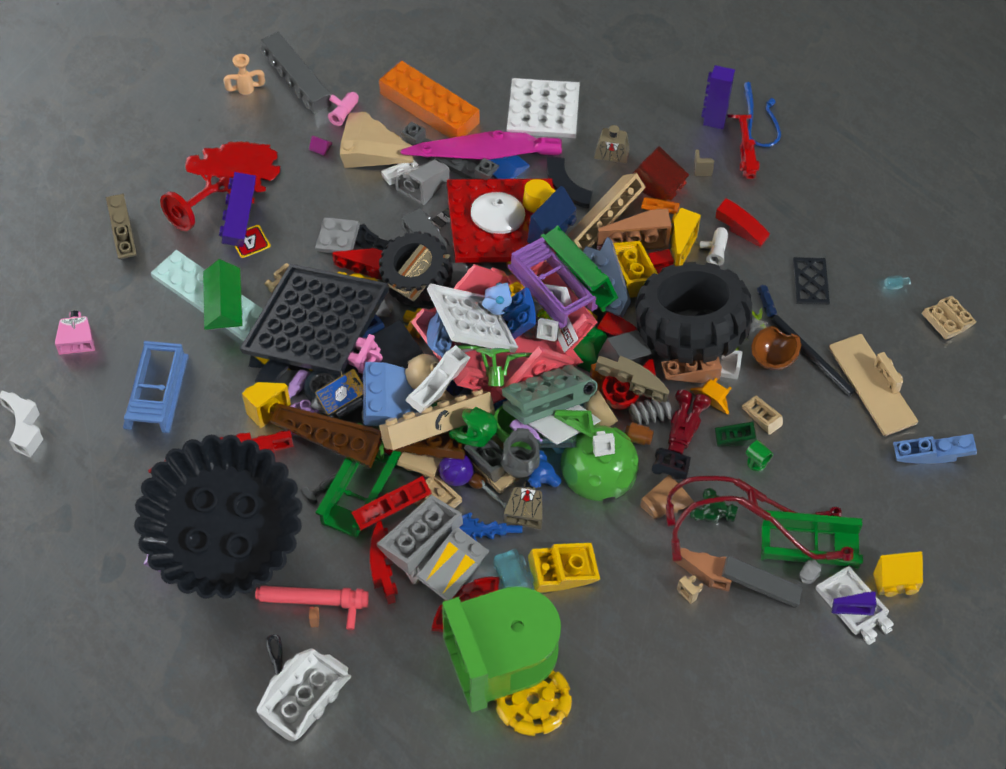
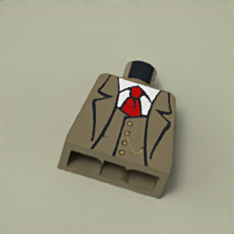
M616 125L610 126L609 129L603 128L596 146L594 159L627 164L630 149L627 132L619 130V127Z
M527 480L524 482L523 488L515 487L504 511V523L541 529L542 492L535 490V487L531 486Z

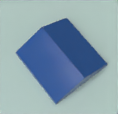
M518 155L489 160L499 165V168L492 175L495 179H514L529 168V164Z

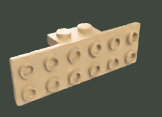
M862 334L829 345L832 355L884 436L917 425L918 420L899 392L903 384L902 375L896 371L892 360L887 357L885 352L879 353L876 356Z

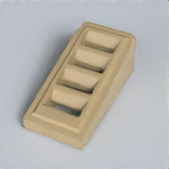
M756 395L742 405V409L769 435L783 425L782 415Z

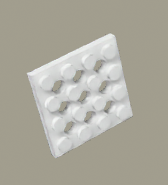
M512 78L507 132L527 133L532 136L576 138L580 82ZM542 94H548L547 97H543V96H541V95H542ZM559 95H564V96H566V97L560 98V97H558V96H559ZM528 105L530 108H523V106ZM527 118L529 121H522L521 119ZM544 119L546 122H539V120ZM561 120L563 123L559 124L556 121Z
M430 283L427 291L452 341L489 349L505 348L509 349L512 353L516 352L518 346L502 315H494L482 306L485 295Z

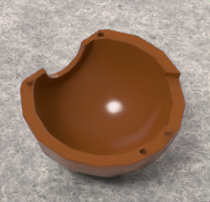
M768 326L760 330L754 337L751 345L752 354L762 367L768 370H783L791 366L798 359L801 349L800 337L795 334L785 335L778 328Z

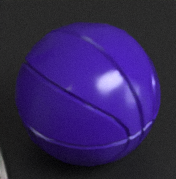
M466 454L464 460L444 457L439 464L440 477L447 485L453 487L463 486L473 476V463Z

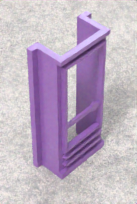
M543 237L512 253L511 264L508 265V269L524 287L529 288L531 295L554 321H559L558 326L560 329L567 325L568 315L584 306H587L591 312L597 309L598 306L595 304L596 297L592 296L545 243ZM546 260L553 269L538 277L531 267ZM557 272L580 299L564 307L541 279L543 280L548 275Z

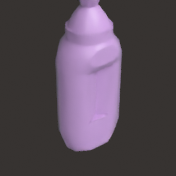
M300 370L294 376L288 386L290 398L299 394L305 387V381L310 375L309 372Z
M517 419L510 424V428L513 431L517 428L529 429L539 443L543 442L537 431L529 425H524Z

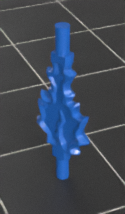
M472 513L462 515L463 525L459 527L474 540H476V536L479 538L487 536L490 539H494L495 534L504 536L506 533H522V525L498 524L497 521L490 524H484L483 521L478 523L479 518L471 519Z

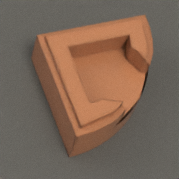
M311 606L309 609L311 627L319 626L318 606Z

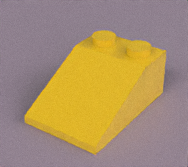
M680 208L678 214L674 213L671 224H673L670 233L672 235L671 253L674 266L683 265L697 239L701 215L684 208Z
M641 241L613 243L630 298L637 297L645 281L653 273H658Z

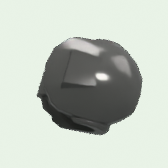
M517 428L511 432L504 442L501 465L514 478L528 477L539 467L540 446L529 429ZM515 442H525L532 448V452L526 448L511 445Z

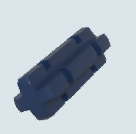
M760 285L757 288V292L767 317L773 318L777 315V310L774 307L768 287Z

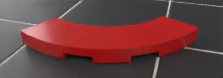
M500 577L475 579L473 582L463 585L453 598L459 597L460 601L463 602L499 590ZM442 605L439 606L433 620L432 631L443 632Z

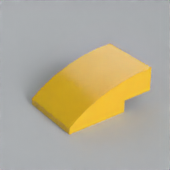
M592 543L553 544L551 548L532 549L527 556L534 589L540 593L576 588L600 580Z

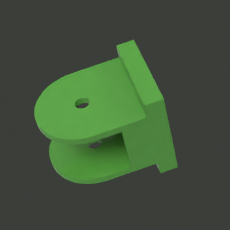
M508 587L463 602L460 601L459 597L442 602L443 639L471 713L487 708V702L538 685L553 671L558 658L561 622L553 603L540 592L526 587Z

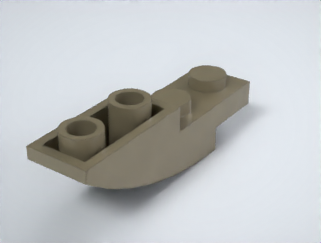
M124 193L106 197L118 260L137 256Z
M602 356L598 357L595 371L604 376L615 377L621 382L631 383L629 390L637 395H645L651 397L654 401L666 403L670 391L648 369L623 356L619 357L618 362Z

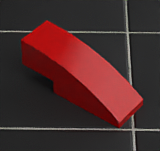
M725 198L717 208L715 219L730 226L732 233L758 247H761L770 236V233L760 222L731 200Z

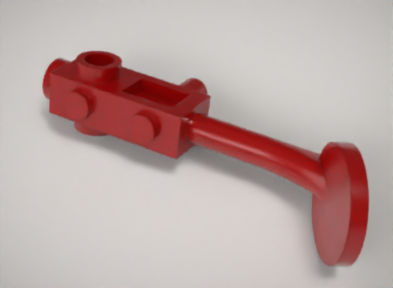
M727 114V118H738L742 134L740 171H743V176L746 179L756 178V172L759 171L760 163L756 161L755 140H749L746 118H752V115Z

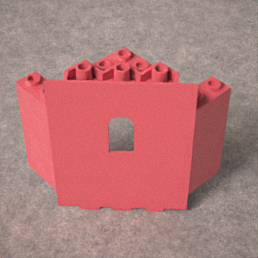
M542 261L531 267L532 271L538 276L553 269L547 261ZM474 264L468 269L464 277L457 282L454 289L485 295V290L495 286L497 283L508 282V285H511L517 281L520 284L521 282L513 274L507 276L504 271L492 267L490 270ZM557 272L548 275L542 280L548 285L567 287L572 303L579 300ZM585 306L569 314L568 317L579 339L564 353L558 338L555 342L537 338L538 320L540 318L548 319L547 314L536 319L535 326L514 339L518 346L515 353L532 354L529 357H519L509 362L507 375H504V386H488L485 365L481 353L476 352V350L465 352L470 359L464 369L453 380L457 386L473 390L482 388L483 391L491 392L494 404L505 399L502 396V388L524 381L529 377L541 375L546 371L558 368L562 370L566 365H573L575 367L583 363L573 349L597 324V321ZM423 308L412 320V324L426 343L429 321L436 314V308L430 310ZM452 341L450 349L456 345L454 341ZM433 351L435 356L440 361L442 357ZM497 353L496 367L502 366L503 370L507 355L515 353ZM485 354L490 369V367H493L492 357Z

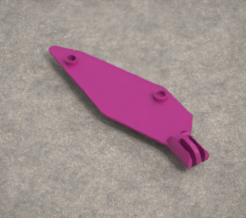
M496 130L419 143L402 149L401 154L423 157L485 158L487 160L532 152L541 155H560L562 153V140L560 138L546 137L537 139L527 133Z

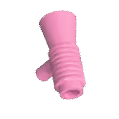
M355 92L347 93L342 101L335 95L330 97L329 100L338 106L328 114V119L332 124L342 126L346 116L358 103L359 96Z

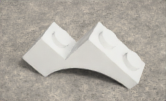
M456 345L444 354L428 377L408 395L405 401L419 413L423 412L442 396L450 381L457 377L464 369L470 357Z
M2 390L0 402L16 418L15 430L9 440L14 451L31 458L43 441L40 429L33 425L40 415L36 407L37 405L30 399L25 400L13 392L8 393Z

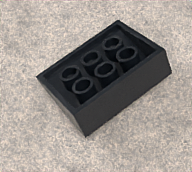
M400 320L374 334V341L381 349L379 352L383 357L381 362L408 368L407 363L409 360L424 354ZM348 364L343 374L355 368L363 382V374L358 372L357 367Z

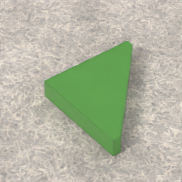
M555 410L554 417L593 438L595 430L591 411Z

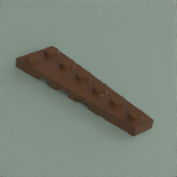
M277 403L270 419L272 424L287 431L290 430L302 438L367 468L372 467L382 443L379 429Z

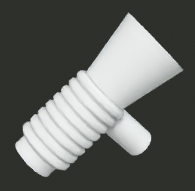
M719 227L714 231L712 242H700V248L711 249L706 257L707 263L719 266L724 264V250L728 233L723 227Z

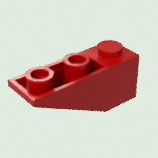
M370 248L332 253L333 263L337 267L382 280L379 272V259L382 258V250Z

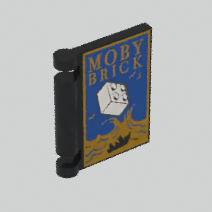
M355 368L314 392L327 416L334 418L332 415L336 413L338 418L341 419L363 406V399L361 398L363 397V382Z

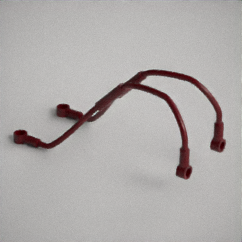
M727 476L689 477L675 485L667 495V526H674L671 539L673 562L682 561L680 541L677 534L686 516L698 506L724 501H736L764 520L771 521L798 549L813 559H843L844 561H851L853 559V549L851 547H843L840 551H831L819 555L810 552L769 512L760 508L757 499L783 512H798L767 498L765 494L739 478L735 479ZM696 481L731 482L747 493L748 500L744 497L721 496L696 501L686 508L675 523L672 497L677 490L688 483ZM832 507L828 511L815 512V514L842 517V510L839 507Z

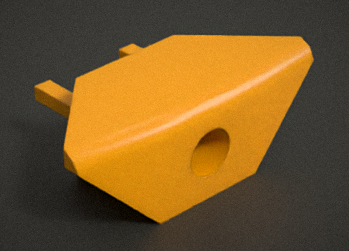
M715 378L714 380L708 379L702 387L690 389L695 395L703 394L711 399V406L727 415L729 414L726 396L732 389L730 386L726 389L718 384V379Z

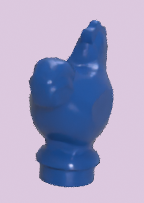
M540 450L539 467L529 476L528 482L535 488H540L541 484H549L557 488L561 484V478L555 473L554 467L547 462L545 453Z

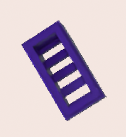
M865 592L835 598L831 612L833 614L874 615L877 604L876 592Z

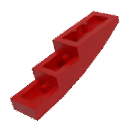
M421 476L351 513L360 530H363L431 495L432 492L424 477Z

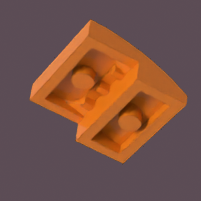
M645 197L641 209H668L669 214L674 215V213L678 214L680 203Z

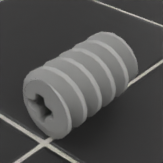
M667 398L666 403L657 402L653 399L651 401L644 400L643 404L640 401L636 402V405L632 403L629 407L630 419L633 423L637 422L640 425L642 420H644L646 425L649 424V418L652 419L653 423H656V417L663 421L664 415L670 420V401Z

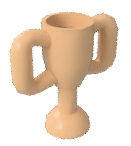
M237 54L233 57L232 62L234 66L239 68L238 74H229L224 77V85L227 91L238 90L240 94L248 95L254 91V87L264 85L265 76L262 70L257 69L250 72L246 70V66L249 64V57L246 54ZM258 75V82L253 81L252 77ZM231 79L236 80V85L231 86Z

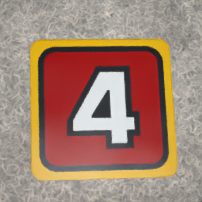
M259 225L247 228L244 247L235 246L241 258L271 247Z

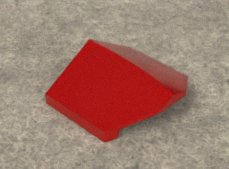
M610 312L606 313L597 327L614 336L637 330L633 324Z

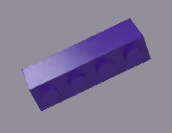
M714 65L713 72L709 71L707 82H710V84H707L705 94L708 96H705L703 106H706V108H703L701 118H704L703 125L724 129L735 69Z
M234 172V177L229 180L228 188L231 189V193L226 195L225 201L228 209L223 211L222 220L225 221V224L220 227L219 236L222 237V244L244 247L255 188V175Z

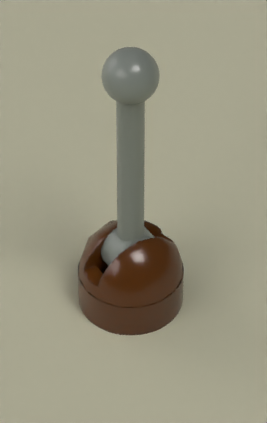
M476 472L468 484L474 489L483 488L501 503L503 509H505L508 502H504L485 486L484 476Z

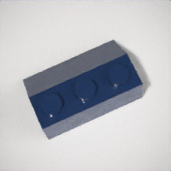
M560 186L531 216L527 238L528 243L542 238L541 235L543 233L546 235L556 226H559L566 233L567 229L575 224L577 208L564 187Z

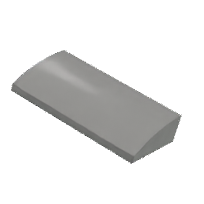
M431 495L377 543V547L393 563L410 574L445 541L456 527L463 525L462 513Z

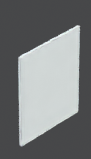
M580 405L566 409L587 411ZM554 414L529 423L531 427L556 445L580 433L575 428L556 419ZM592 414L593 425L601 422L599 418Z

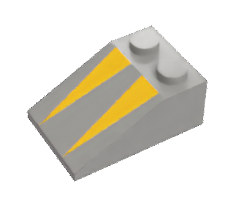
M456 527L416 578L444 600H450L480 566L489 551L459 527Z

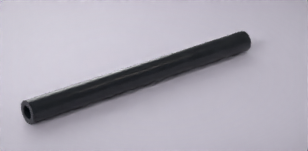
M778 315L771 319V322L785 335L795 334L799 336ZM800 337V350L847 396L853 395L856 390Z

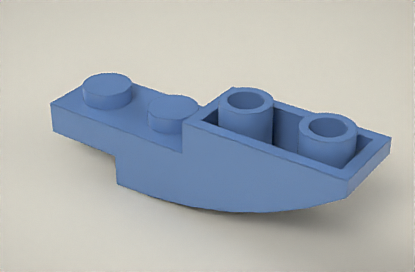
M436 310V314L429 321L427 344L431 350L443 357L450 350L452 340Z
M973 434L934 440L933 436L893 442L897 461L905 463H947L957 461V457L977 455Z

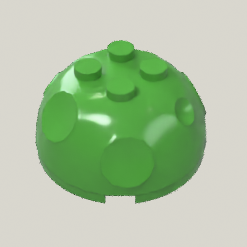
M596 424L594 425V436H597L596 432L605 431L606 434L613 433L615 453L595 457L593 438L580 432L572 436L566 443L561 456L560 467L565 483L579 496L594 501H603V499L611 497L616 499L625 494L636 481L639 471L638 454L630 437L615 427Z

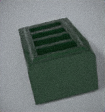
M754 421L715 428L718 447L751 445L757 440ZM738 432H742V437H738ZM722 433H726V440H723ZM730 433H734V438H730Z

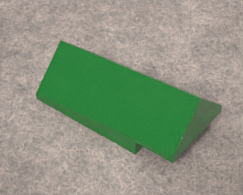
M218 259L203 271L205 330L243 326L240 268Z

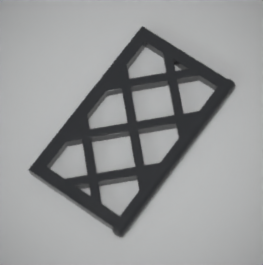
M793 257L796 304L829 305L826 258ZM797 262H802L807 266L801 270L798 268ZM822 263L823 269L820 271L814 264ZM809 268L817 273L812 278L804 273ZM799 276H803L808 282L801 285L799 283ZM819 276L824 278L823 286L815 281ZM811 283L818 288L814 293L806 289ZM803 291L810 297L801 299L800 292ZM822 291L825 294V299H819L817 295Z

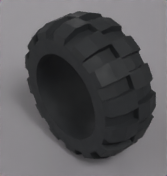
M683 262L681 266L675 267L670 265L662 268L660 274L653 273L645 281L635 302L637 330L651 350L655 349L659 356L668 360L676 358L680 363L693 364V361L703 360V363L715 361L720 355L726 357L733 353L739 345H742L751 330L752 301L748 288L736 273L729 269L722 270L719 265L712 263L701 265L696 264V262ZM686 308H704L714 311L702 316H684L673 313Z

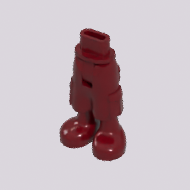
M679 389L675 394L679 410L675 411L672 416L668 450L683 454L684 449L688 448L694 433L699 428L701 423L700 413L709 408L711 399L703 394L696 395L692 412L687 414L693 397L689 391Z

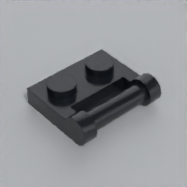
M658 448L655 451L656 460L652 465V472L654 474L665 473L678 480L687 478L691 457L664 448ZM663 460H669V464L663 463Z

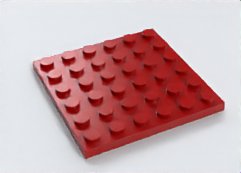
M447 179L446 187L455 263L511 262L513 252L530 244L527 242L533 212L528 211L524 207V222L518 229L510 233L495 234L479 228L474 223L471 217V206L478 197L491 192L509 194L518 199L523 205L525 185L534 179ZM541 179L549 183L551 188H553L552 179Z

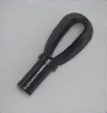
M274 634L266 638V645L272 665L274 666L275 675H279L283 670L282 643L280 636ZM272 639L278 642L277 658H275L271 650L270 642Z

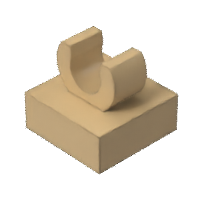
M695 575L689 579L684 576L679 580L677 590L690 604L697 600L698 593L703 588L702 583L698 586L692 584L696 580Z

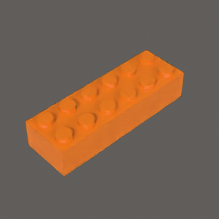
M402 60L379 79L381 95L448 138L465 136L480 124V109Z

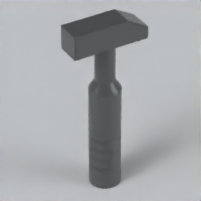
M337 473L322 482L313 491H310L305 486L301 489L302 494L309 502L316 504L318 501L314 495L328 489Z

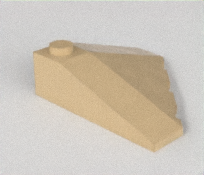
M367 112L348 114L340 147V156L344 168L412 163L414 155L401 154L402 149L412 145L405 143L401 137L394 132H390L386 129V126L378 120L371 118Z

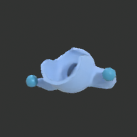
M508 282L497 283L495 286L485 290L482 306L494 315L504 314L502 310L511 304V290Z

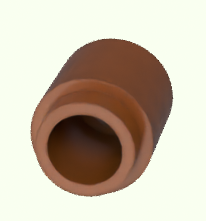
M632 422L630 426H626L625 434L630 437L632 443L645 446V444H651L654 430H651L648 426Z

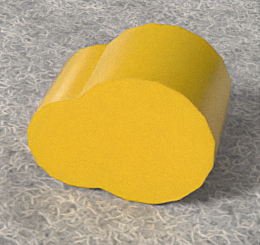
M530 180L526 183L524 189V207L528 211L535 213L555 190L544 180Z

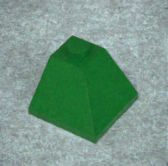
M596 326L573 349L583 361V363L577 366L589 373L591 364L597 363V355L607 338H609L604 331Z

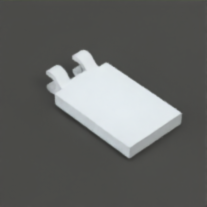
M849 566L816 586V591L831 608L835 598L872 592ZM877 597L874 615L837 614L855 635L861 632L868 645L876 641L877 633L872 629L873 627L879 625L880 630L886 635L892 631L891 627L894 626L893 622L887 617L889 610Z

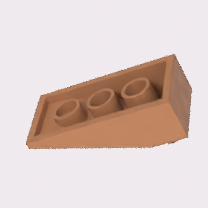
M668 209L649 210L598 228L597 246L603 245L606 238L609 237L613 243L641 241L645 250L668 248L671 233Z

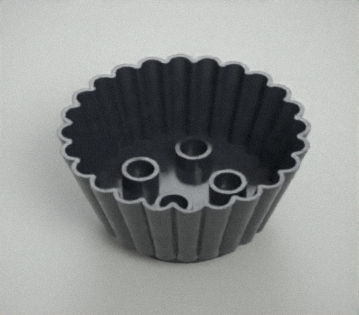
M207 435L201 442L191 439L184 443L182 449H171L166 454L165 461H160L153 465L151 469L152 477L145 479L141 484L143 496L139 497L135 503V510L140 516L136 518L134 528L138 534L142 535L138 545L143 553L149 554L147 558L149 567L156 571L161 570L160 575L165 583H177V587L181 592L190 594L196 591L204 599H209L215 594L223 599L233 597L236 591L247 594L254 590L256 583H268L272 579L273 571H278L285 567L287 563L286 554H290L295 550L297 541L294 536L302 528V522L297 515L301 513L303 505L301 500L295 497L298 491L297 483L293 479L287 478L289 475L287 466L284 463L275 462L276 457L271 450H260L259 445L255 441L244 440L241 442L235 435H227L222 439L216 435Z

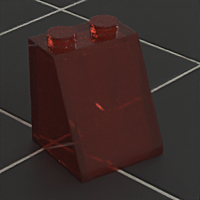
M660 146L632 173H637L646 188L642 193L651 198L671 201L678 194L676 190H681L687 184L685 180L689 176Z

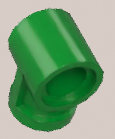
M760 440L753 442L745 452L748 456L747 465L753 471L764 470L773 456V452Z

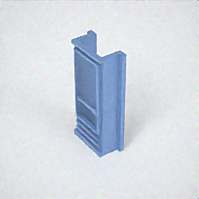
M144 341L130 400L124 415L123 428L131 430L134 421L159 423L162 433H170L188 354H184L182 344ZM151 350L175 352L166 386L162 384H143ZM142 387L159 390L165 389L163 401L140 400Z

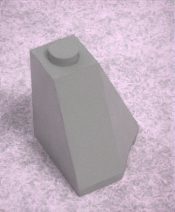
M437 160L425 163L398 175L395 178L396 190L425 205L449 179V167Z

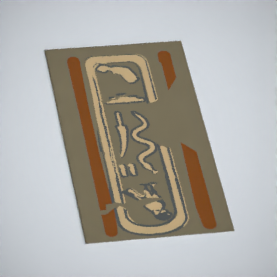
M420 244L398 273L405 277H416L423 274L429 268L432 261L430 250ZM449 254L443 255V258L446 259L450 257ZM388 284L390 288L412 301H415L426 287V285L421 286L422 290L419 291L416 288H412L410 292L406 291L404 287L399 290L396 289L397 285L393 284L391 286Z

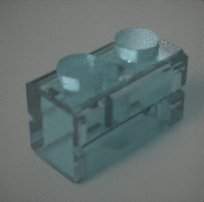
M512 549L506 553L494 556L493 565L504 588L526 587L532 589L534 578L530 571L527 572L524 567L526 566V561L523 554L519 555L517 549Z

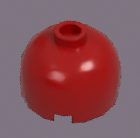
M606 376L603 381L602 396L606 403L614 409H628L632 403L635 404L639 395L629 390L631 384L629 382H621L612 376Z

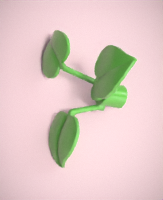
M477 345L457 346L461 350L473 349L481 353L486 376H488V386H504V375H507L509 362L519 357H529L532 354L515 353L507 355L505 366L502 370V366L496 367V354L510 352L509 349H489ZM485 354L492 357L493 367H490V369Z

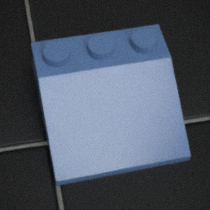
M365 362L363 370L364 426H379L386 423L385 420L399 419L403 417L404 413L418 412L405 401L408 395L415 390L406 379V368L384 362Z

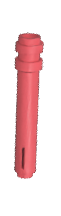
M261 585L256 588L255 598L260 602L341 606L343 609H348L346 629L354 630L356 609L362 610V608L368 607L369 592L360 588L356 590H351V588L339 590Z

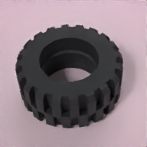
M414 231V234L408 232L404 233L402 237H396L393 243L390 242L387 245V250H383L382 258L379 259V272L384 283H388L391 286L395 284L397 285L396 289L399 290L404 287L406 291L410 292L412 288H416L417 291L422 290L421 286L426 285L415 301L410 300L392 288L388 290L392 297H396L400 302L405 300L406 304L413 305V302L419 305L423 304L424 301H432L427 291L430 283L448 287L447 282L450 283L452 280L453 266L450 257L448 259L443 258V255L448 254L443 242H440L438 237L431 236L430 233L424 232L421 234L420 231ZM420 244L430 250L432 261L429 268L423 274L416 277H405L398 273Z

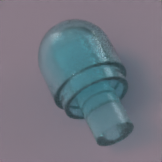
M901 275L888 276L884 281V285L888 290H898L903 288V285L911 283L910 277L902 278Z

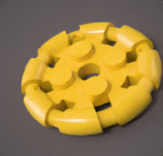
M553 670L548 677L552 681L549 684L542 681L531 688L495 699L497 702L496 710L501 720L507 726L513 727L515 732L528 736H535L538 733L547 734L557 729L562 724L561 721L564 717L567 718L572 704V696L569 695V684L559 671L555 672ZM560 693L561 697L555 699V694ZM535 695L539 698V701L536 704H531L527 698ZM512 700L513 705L508 706L505 701ZM552 710L557 712L555 716L550 715ZM518 715L522 720L518 721L515 717ZM541 719V724L534 725L533 720Z

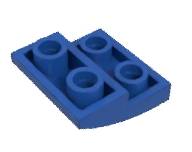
M527 287L512 296L511 304L503 309L504 314L502 317L508 321L507 327L514 339L536 325L534 301Z

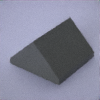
M637 330L607 338L597 356L618 362L620 356L633 360L651 354V350Z
M492 439L484 447L464 446L466 455L494 483L507 473L501 465L503 449Z

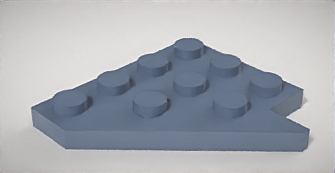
M607 237L600 251L585 246L583 252L596 264L602 273L609 277L618 296L614 302L605 308L606 311L604 312H610L623 318L631 303V299L613 241Z

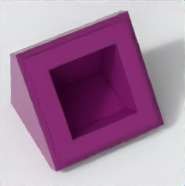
M312 136L309 150L325 156L332 142Z

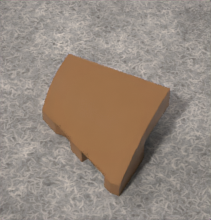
M668 475L641 499L640 507L654 519L663 517L666 514L667 495L678 483ZM682 487L672 497L674 514L678 513V510L688 508L694 503Z

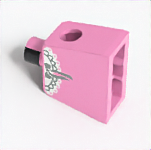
M71 311L69 318L59 321L55 339V346L59 355L95 351L87 317H81V312Z

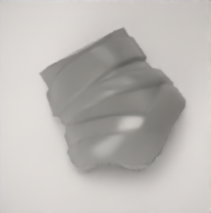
M807 560L799 573L802 583L812 584L820 576L819 572L822 566L816 560Z

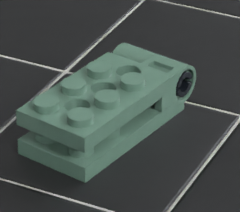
M566 365L562 370L558 368L546 371L541 375L529 377L524 381L502 388V396L508 399L503 402V409L526 425L553 415L555 410H566L589 401L590 397L597 391L598 385L595 380L573 365Z

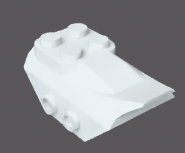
M313 648L300 652L293 659L290 658L285 663L279 675L276 674L272 677L256 711L270 728L285 739L295 741L305 733L316 719L321 717L326 705L329 702L332 703L337 698L338 691L351 678V675L348 674V667L330 654L321 655Z

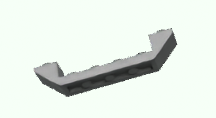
M412 121L401 132L404 139L412 146L431 141L426 138L425 128ZM424 157L430 161L437 160L440 163L446 164L450 171L466 179L487 180L499 168V165L485 158L477 164L467 158Z

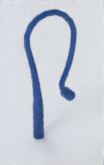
M746 82L744 83L749 115H752L748 122L750 140L753 139L751 136L753 95L751 83ZM773 98L766 102V111L776 126L777 138L769 144L755 141L756 146L771 147L781 138L779 124L769 109L776 103Z

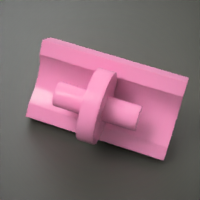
M369 334L367 338L359 337L356 342V348L360 350L359 354L352 352L348 357L349 364L357 367L359 373L363 374L365 362H381L383 359L379 353L381 349L374 341V335Z

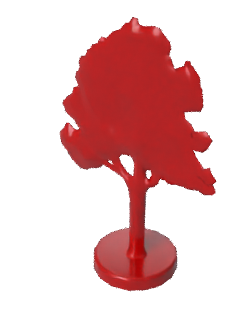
M230 141L227 144H222L220 148H204L202 151L203 159H200L199 155L188 156L185 164L186 171L195 175H201L206 181V186L188 201L171 191L162 195L160 204L164 215L177 229L185 232L192 229L195 225V215L191 207L214 192H228L230 194L231 189L228 188L229 180L234 177V172L255 175L254 190L256 192L266 191V187L261 185V178L271 181L280 173L281 166L272 165L273 161L278 158V152L271 149L270 144ZM213 176L218 177L219 181L212 185L211 178Z

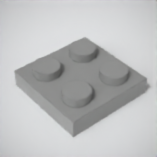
M324 217L315 247L316 251L333 253L336 251L353 250L360 226L359 221Z

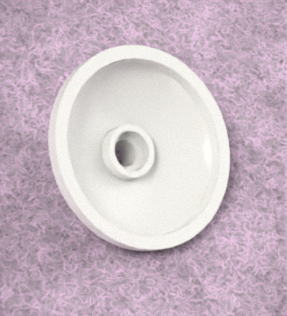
M491 192L481 195L473 202L471 217L479 228L490 233L505 234L515 231L523 224L525 209L515 197L502 192Z

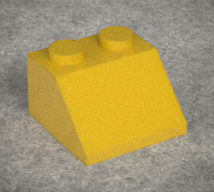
M257 382L253 386L247 387L242 393L246 414L260 428L271 422L270 419L277 403L291 406L288 386L285 383Z
M922 551L880 556L873 572L878 596L892 597L903 593L913 595L919 592L923 584Z

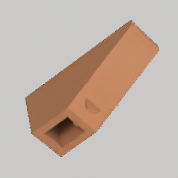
M719 357L715 361L703 363V360L693 361V364L680 363L678 359L661 362L665 379L706 383L708 379L714 380L717 378L720 380L722 366Z
M680 548L682 561H677L678 565L690 574L695 575L706 586L729 591L732 580L722 576L727 557H716L705 552L697 553L686 548Z

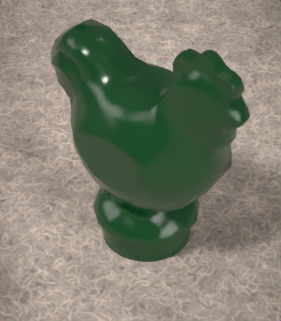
M707 488L703 492V499L720 497L712 488ZM725 501L706 504L701 508H694L690 512V517L694 518L695 521L706 520L711 523L717 522L721 518H726L727 522H734L738 506L734 504L726 505Z

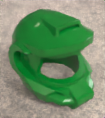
M474 407V409L465 408L462 412V418L467 425L452 429L449 436L456 439L457 442L466 445L484 447L497 432V420L494 415L478 407Z

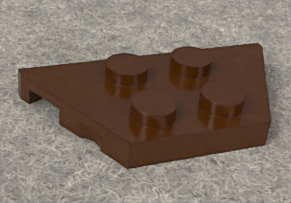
M448 431L392 450L415 453L419 456L431 455L436 458L465 459L462 443L451 438Z

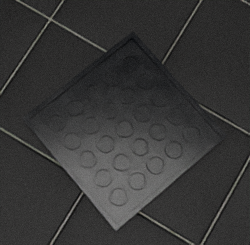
M290 264L240 350L242 354L342 376L349 364L348 357L350 353H355L357 349L356 342L359 337L363 338L390 289L389 285L384 282Z

